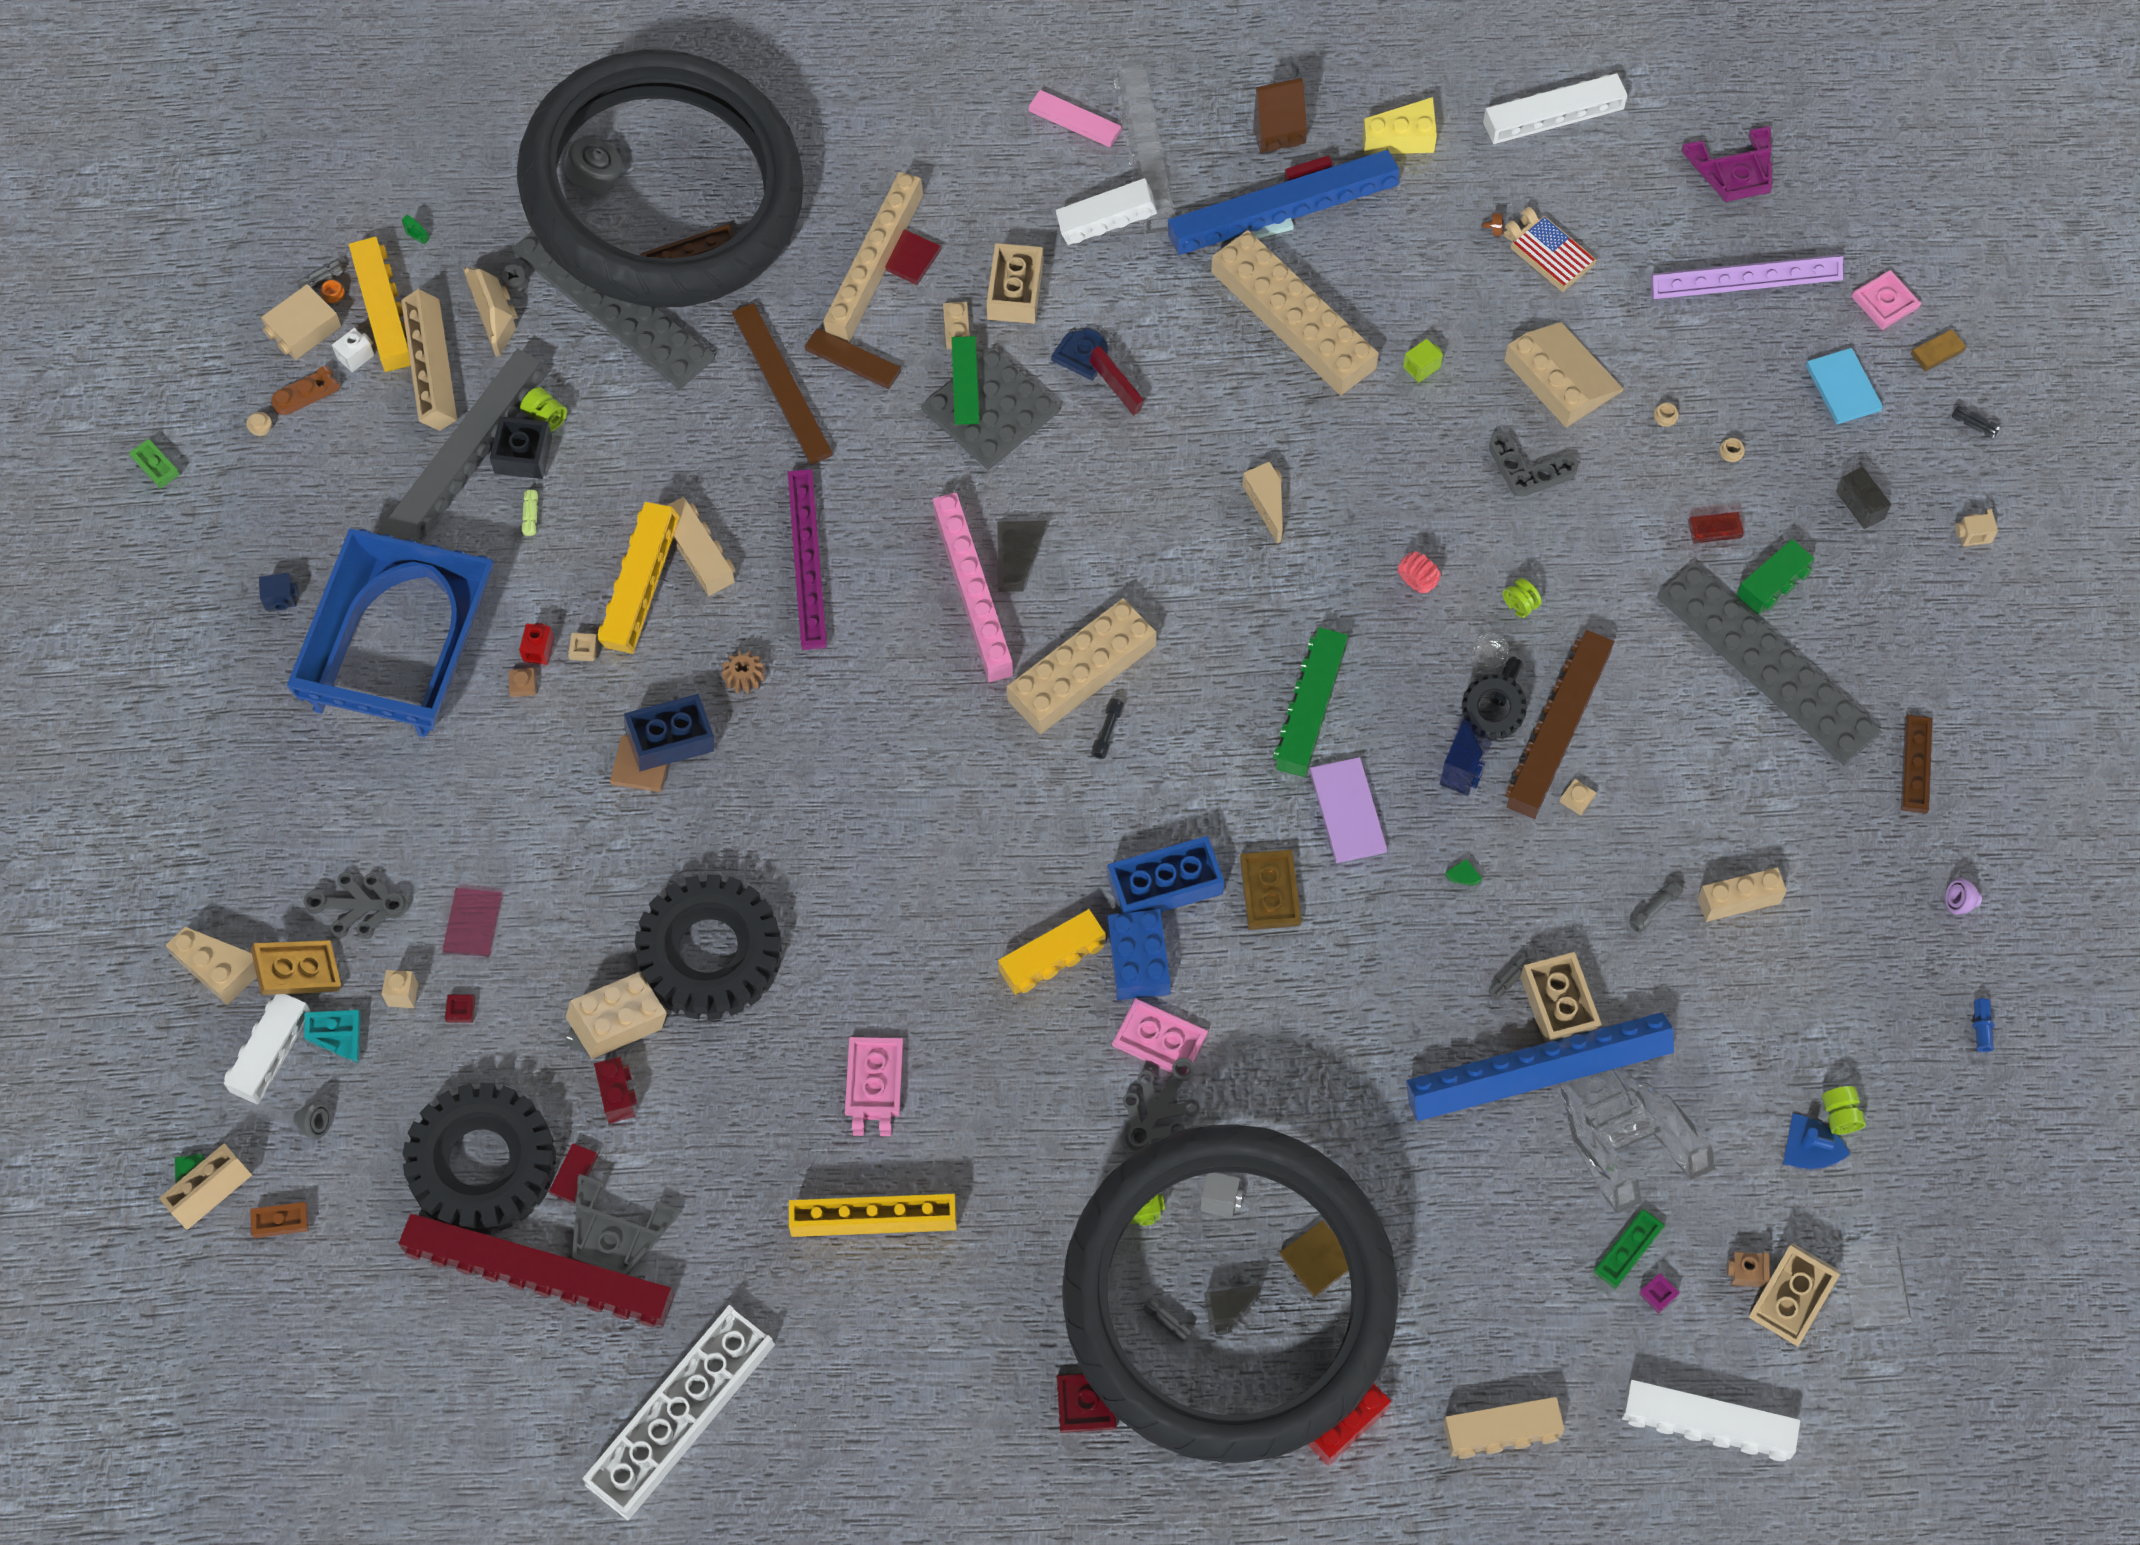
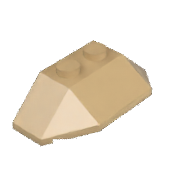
M465 267L463 268L465 277L496 357L500 356L516 330L514 319L518 318L513 304L508 306L507 300H510L506 286L501 287L497 277L478 268Z

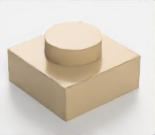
M571 633L569 659L595 661L598 642L597 634Z
M1574 779L1561 796L1559 802L1581 816L1594 800L1597 793Z

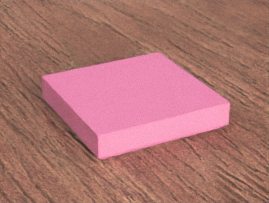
M1891 270L1855 290L1851 296L1881 330L1917 310L1921 305V302Z

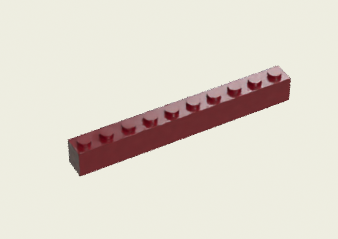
M412 1213L409 1215L398 1243L403 1252H405L404 1255L411 1259L420 1260L422 1257L429 1259L430 1263L445 1268L446 1265L454 1266L457 1271L463 1274L472 1275V1272L482 1274V1278L491 1282H498V1279L508 1282L509 1286L519 1290H524V1287L534 1289L536 1294L543 1297H550L551 1294L561 1297L560 1300L571 1305H576L577 1302L587 1305L588 1309L596 1312H602L603 1309L611 1311L615 1317L628 1320L629 1317L639 1319V1323L648 1327H655V1325L664 1327L674 1298L673 1290L668 1286Z

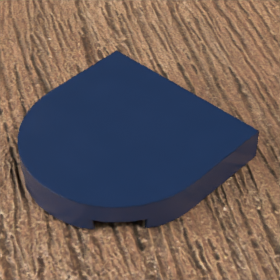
M1084 328V330L1071 331L1059 343L1051 355V361L1093 381L1098 372L1089 362L1092 350L1100 346L1108 355V346L1104 336L1096 330Z

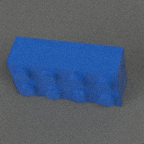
M1208 836L1107 864V878L1120 914L1158 909L1164 912L1219 896L1224 892V879Z

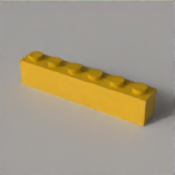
M376 236L349 243L384 371L389 372L411 366L405 322H401L400 319L401 316H404L401 302L395 301V297H398L399 294L395 282L390 283L389 278H393L390 264H385L384 259L388 258L384 244L379 245Z
M645 501L643 508L638 512L637 526L635 532L630 536V546L627 555L622 559L620 576L614 582V593L611 601L607 603L605 620L598 629V640L606 649L634 654L680 518L673 507Z
M955 1194L789 1200V1230L791 1237L957 1230Z

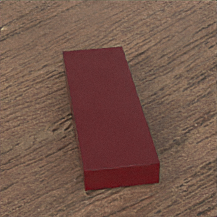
M1100 346L1093 349L1089 362L1134 416L1139 413L1144 399Z

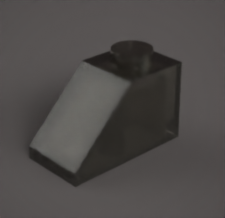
M1254 1285L1204 1293V1306L1209 1333L1216 1332V1335H1226L1231 1333L1232 1329H1237L1259 1299L1260 1286Z

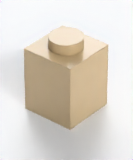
M386 970L382 996L387 1006L414 1008L418 982L413 972Z

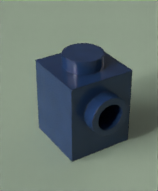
M289 573L259 577L260 600L266 611L274 609L285 610L289 607H296L295 597L299 596V587L297 581L293 582Z

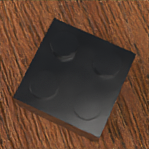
M499 417L490 455L494 474L543 479L553 438L549 423L546 421Z

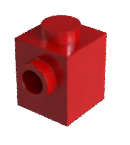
M526 623L519 648L523 662L548 665L555 639L551 627L543 623Z

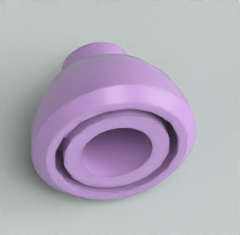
M1957 878L1948 886L1945 902L1952 914L1962 915L1978 907L1982 902V895L1973 883L1963 878Z

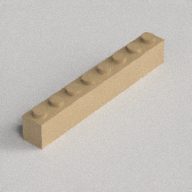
M898 172L823 320L827 333L848 343L850 342L886 271L885 266L903 230L907 229L923 197L921 178Z

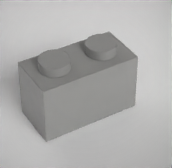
M1217 1172L1207 1174L1200 1211L1232 1219L1234 1211L1240 1212L1244 1188L1239 1187L1240 1178Z

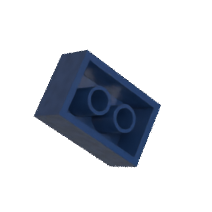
M699 694L624 713V729L639 772L714 752V735Z

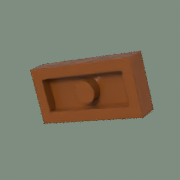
M306 1202L250 1209L251 1236L253 1238L309 1231L308 1205Z

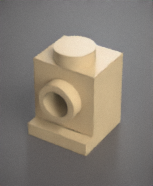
M1992 509L1986 510L1984 515L1970 514L1963 517L1962 521L1955 525L1956 536L1961 539L1963 547L1992 543L1998 532Z

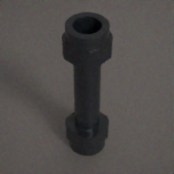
M1110 699L1107 704V716L1099 739L1095 740L1092 746L1091 755L1095 758L1105 759L1109 751L1108 741L1115 721L1121 717L1124 703L1118 699Z

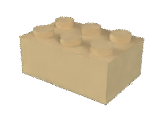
M995 243L986 303L987 320L1035 324L1043 270V247Z
M1575 952L1524 965L1520 978L1544 1043L1597 1030L1601 1027V1021Z
M637 972L570 1000L566 1019L591 1059H594L662 1030L667 1012L642 973Z

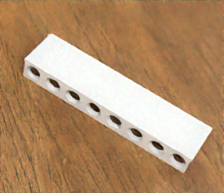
M728 1305L582 1478L585 1486L629 1521L775 1346L772 1338L764 1334L737 1313L732 1306Z

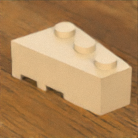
M184 927L165 945L171 955L226 1005H229L257 978L252 953L190 928Z

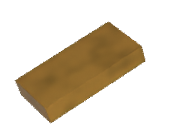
M1951 329L1913 349L1911 355L1926 372L1964 352L1966 345Z

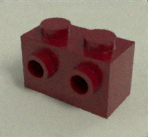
M621 1057L594 1063L604 1112L609 1124L636 1117L633 1106L638 1105L634 1089L629 1090L628 1081L632 1080L629 1065H623Z

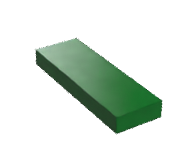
M1642 1209L1593 1273L1616 1290L1663 1230L1665 1224L1645 1209Z

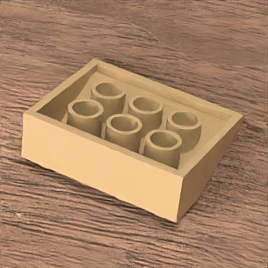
M1562 322L1527 332L1507 345L1504 361L1566 428L1623 391L1620 384Z

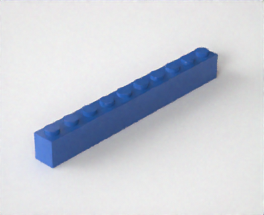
M1384 150L1168 219V236L1178 255L1193 252L1228 239L1237 238L1247 230L1250 232L1259 231L1263 227L1274 223L1281 224L1289 218L1302 217L1350 200L1390 189L1399 185V167L1389 150Z
M1661 1012L1406 1080L1409 1106L1416 1120L1421 1121L1674 1053L1673 1027L1664 1013Z

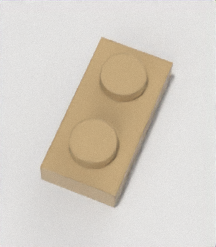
M967 302L943 303L946 349H952L951 337L970 336Z

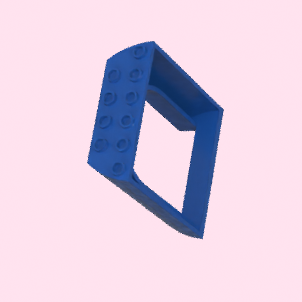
M349 528L287 687L300 701L307 700L313 704V711L322 714L325 705L412 724L415 726L418 736L426 737L428 732L434 729L492 574L493 560L483 555L478 557L472 556L460 550L450 551L437 545L427 546L419 544L411 539L405 541L396 539L388 534L378 535L365 529L355 530ZM428 577L442 588L450 599L451 624L421 706L333 686L361 616L379 595L399 583Z

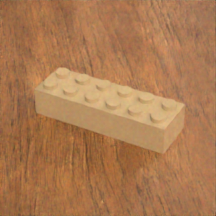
M1122 598L1006 686L1007 701L1041 735L1156 647V631Z

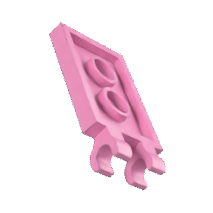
M849 1037L845 1115L853 1116V1136H864V1120H880V1136H891L892 1116L900 1117L903 1038Z

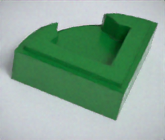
M406 214L402 219L406 235L422 244H426L430 239L427 232L415 219Z
M1467 859L1445 872V877L1455 884L1474 886L1482 882V877Z

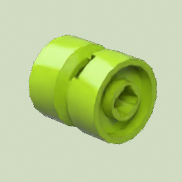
M542 387L532 389L521 402V412L531 420L548 422L551 432L560 427L567 416V409L557 400L553 399Z
M1838 1087L1825 1092L1821 1096L1825 1111L1831 1113L1827 1119L1832 1134H1849L1866 1126L1863 1111L1857 1108L1860 1100L1856 1087Z

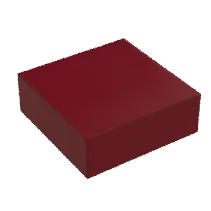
M447 994L446 1023H473L474 994Z

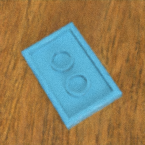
M1852 348L1807 361L1806 368L1836 425L1882 410L1883 406Z

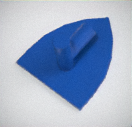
M1792 1114L1783 1164L1805 1169L1825 1168L1840 1162L1850 1155L1844 1142L1837 1135L1832 1134L1830 1128L1809 1117Z

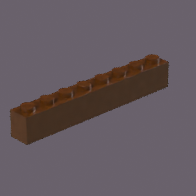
M1589 630L1585 631L1582 638L1577 637L1572 649L1575 655L1573 659L1568 657L1563 668V672H1566L1564 679L1558 678L1553 690L1557 694L1554 700L1549 698L1544 709V713L1547 714L1544 721L1540 719L1535 728L1534 734H1537L1535 742L1529 741L1524 753L1528 757L1525 763L1520 761L1516 769L1515 776L1518 779L1515 784L1511 782L1505 794V797L1509 798L1506 808L1536 819L1614 645L1613 640Z

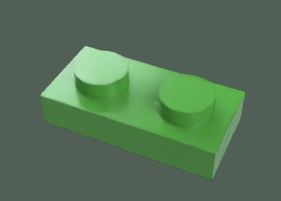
M147 439L129 452L130 457L159 489L180 475L174 465L150 439Z

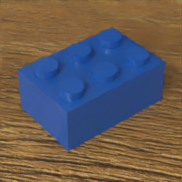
M1160 909L1107 915V928L1117 1000L1170 995V976Z

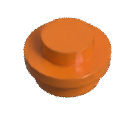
M328 280L322 285L320 295L327 303H337L343 299L345 290L341 283L335 280Z

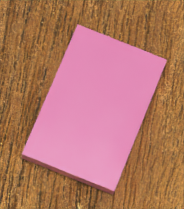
M1135 998L1112 1042V1046L1173 1074L1172 1066L1177 1059L1187 1058L1192 1063L1194 1062L1208 1034V1030ZM1182 1067L1178 1072L1180 1075H1186L1189 1070L1186 1067Z

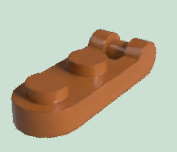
M322 366L316 373L276 391L271 398L274 410L281 415H287L338 391L340 385L332 377L333 372L330 367ZM324 382V385L318 387V384Z

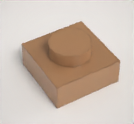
M534 668L509 670V694L511 697L536 695V672Z

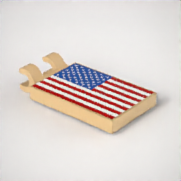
M1530 207L1521 212L1523 217L1519 221L1526 226L1524 229L1520 230L1518 224L1513 220L1505 225L1507 230L1503 235L1512 241L1511 249L1561 292L1568 289L1596 264L1597 259L1546 216L1539 220L1535 211Z

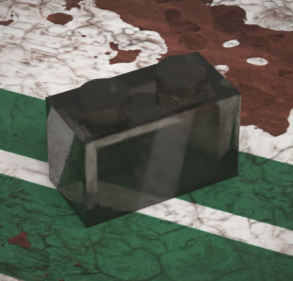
M1863 466L1841 478L1836 493L1864 530L1886 518L1891 503Z

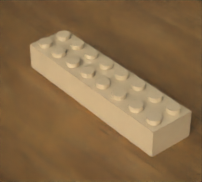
M1249 230L1212 256L1211 273L1340 396L1376 370L1379 353Z

